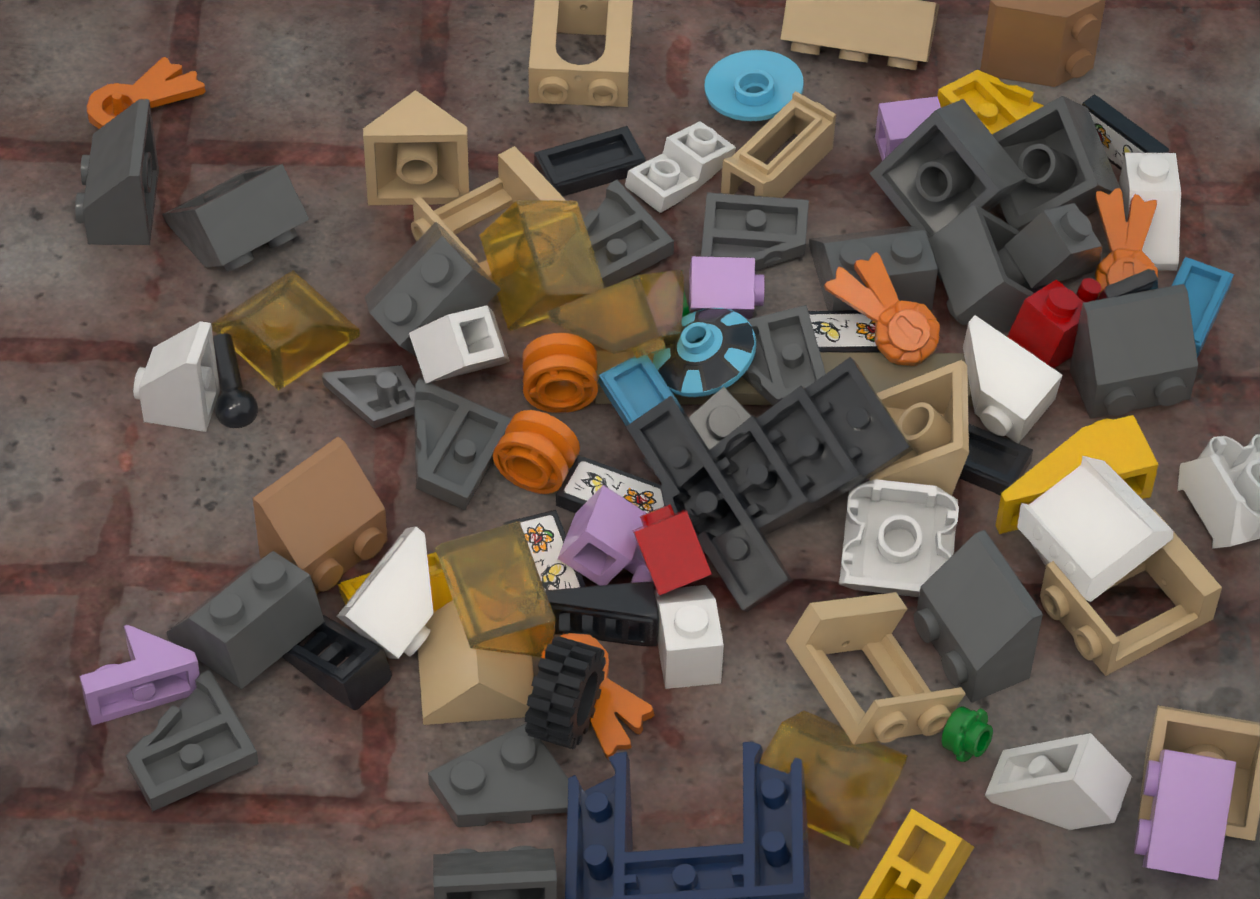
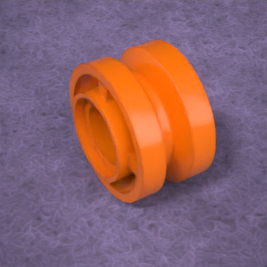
M552 333L538 337L526 346L522 356L524 372L523 394L532 406L546 412L560 413L577 411L593 402L598 393V376L596 373L597 352L588 340L569 333Z
M524 410L512 417L505 430V435L500 438L493 451V460L500 473L514 485L534 493L550 494L556 492L562 486L567 477L568 469L572 467L579 455L580 444L574 432L559 419L544 412Z

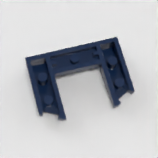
M743 742V843L633 852L630 759L627 752H618L608 757L615 775L585 791L581 787L576 775L568 778L565 899H810L808 824L802 759L794 758L791 763V771L788 774L760 764L763 755V749L760 744Z

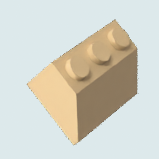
M786 0L780 40L792 41L790 51L819 55L821 46L839 48L840 59L868 63L869 53L889 56L887 66L916 70L918 61H929L940 4L921 0Z

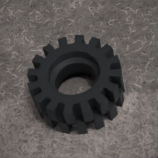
M560 636L552 639V644H548L545 649V659L541 658L538 664L537 677L534 676L531 684L533 691L527 700V706L530 707L525 714V722H527L525 732L528 733L527 736L569 749H575L576 745L581 743L583 734H586L588 731L590 717L593 718L596 711L594 707L596 699L600 698L602 690L599 687L604 680L605 671L602 670L606 664L603 649Z

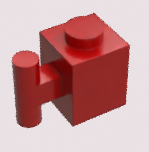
M1085 278L1075 294L1056 279L1024 300L1007 337L1053 369L1072 357L1082 303L1097 300L1102 289L1100 283L1094 279Z
M669 504L640 516L643 526L632 531L658 595L712 575L686 510L674 513L672 505Z

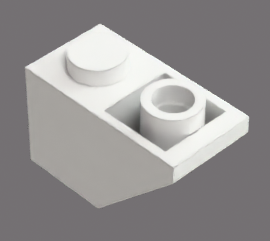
M488 306L448 314L409 332L425 383L502 365L510 361L494 312Z

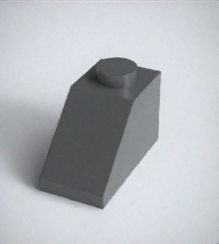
M1075 203L1043 210L1004 245L1031 289L1050 284L1056 279L1062 281L1095 271L1100 263L1102 245L1092 231L1089 219L1080 212Z

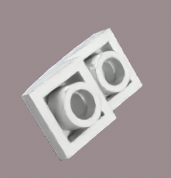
M699 121L667 137L662 154L628 170L625 187L662 213L688 197L711 179L722 168L723 160L735 154L736 147L717 134L715 130Z

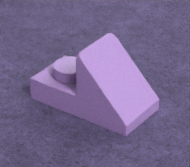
M125 625L124 630L131 661L122 664H108L94 672L80 676L85 705L92 726L189 697L196 689L195 680L200 675L195 652L133 626Z

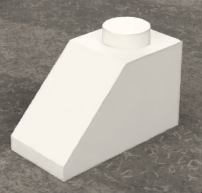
M1125 153L1119 180V187L1123 194L1125 221L1127 222L1130 201L1135 194L1139 195L1144 202L1157 200V207L1142 251L1158 270L1177 271L1179 264L1181 187L1176 153Z
M974 315L968 323L963 344L974 413L980 417L982 423L991 432L999 436L1006 435L1019 444L1056 399L1062 374Z
M200 321L153 347L146 368L140 367L134 380L133 393L134 398L141 401L144 422L203 432L207 431L220 392L211 323Z
M416 526L406 528L337 615L340 620L359 635L382 647L388 658L399 659L403 652L410 657L419 649L431 632L425 626L434 614L425 533Z
M706 585L679 587L661 595H658L657 591L654 590L658 611L657 642L665 689L720 684L724 644L716 599Z
M1089 733L1003 750L985 796L991 803L1068 830L1115 823L1132 776Z

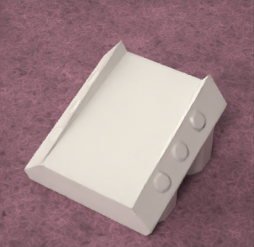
M1260 434L1255 435L1245 447L1227 436L1213 437L1198 459L1180 464L1177 491H1185L1213 538L1212 549L1231 547L1260 539Z
M1082 456V462L1079 467L1029 505L1021 503L1017 528L1031 542L1044 565L1054 561L1085 600L1090 602L1173 539L1174 532L1105 461Z
M878 479L859 484L850 489L839 585L859 591L877 593L897 592L898 595L919 597L920 586L954 554L955 531L959 512L958 499L937 486Z

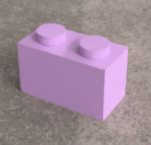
M1166 749L1160 751L1159 762L1148 761L1143 795L1153 797L1150 820L1139 819L1134 846V854L1144 855L1142 867L1218 880L1235 774V761Z

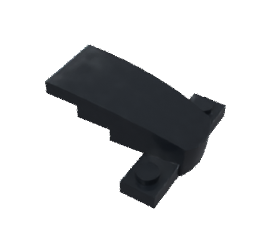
M851 357L807 388L799 386L758 418L752 415L710 450L678 400L673 396H669L626 426L662 483L660 488L664 506L671 504L674 513L682 510L688 512L704 555L709 557L735 600L745 612L750 611L793 582L765 538V535L832 501L913 450L877 393Z

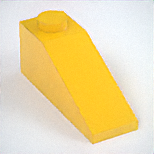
M1134 415L1114 420L1102 419L1092 425L1082 427L1001 493L995 525L998 533L1002 534L1019 530L1017 525L1021 503L1029 505L1081 465L1082 456L1105 461L1141 499L1150 498L1159 464Z
M911 808L858 899H944L974 846Z

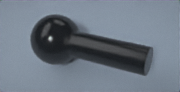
M227 333L218 334L213 337L222 394L216 401V417L226 427L242 428L250 425L256 419L258 404L255 397L249 391L243 389L232 335Z

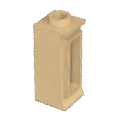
M795 91L792 94V100L732 157L723 160L721 193L735 194L738 191V187L744 181H747L755 186L754 196L783 198L833 149L836 114L822 104L814 102ZM794 133L798 135L768 165L764 163Z

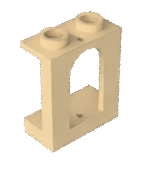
M535 0L529 58V103L628 107L633 0ZM557 33L606 35L604 53L597 61L590 64L576 65L568 63L561 59L556 52Z
M515 146L498 154V178L433 211L420 195L413 198L414 221L411 223V230L415 240L418 241L437 222L496 284L561 250L570 237L574 235V208ZM511 205H514L539 232L480 263L456 236L457 233Z
M1154 509L1153 511L1162 519V517ZM1173 532V539L1110 588L1146 570L1176 607L1117 637L1055 562L1052 561L1046 564L1040 594L1044 609L1052 619L1061 621L1073 636L1075 645L1081 655L1087 660H1093L1105 676L1214 619L1222 587L1175 532Z
M897 592L809 603L786 640L853 745L875 741L887 743L900 737L919 734L931 736L937 734L944 729L949 717L966 694L962 687L931 692L894 638L892 632L907 611V607ZM862 649L893 697L874 700L865 713L826 654Z

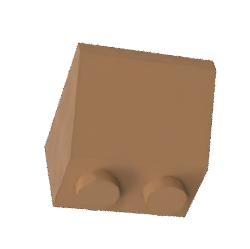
M990 0L980 70L997 78L1056 87L1072 78L1084 76L1094 67L1106 0Z
M339 436L253 497L260 559L272 551L276 552L310 574L316 594L334 587L345 572L360 561L374 557L381 550L384 543L387 542L385 507L347 444Z

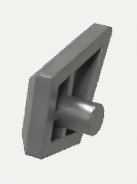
M402 365L324 372L322 374L323 385L373 428L414 414L415 388Z

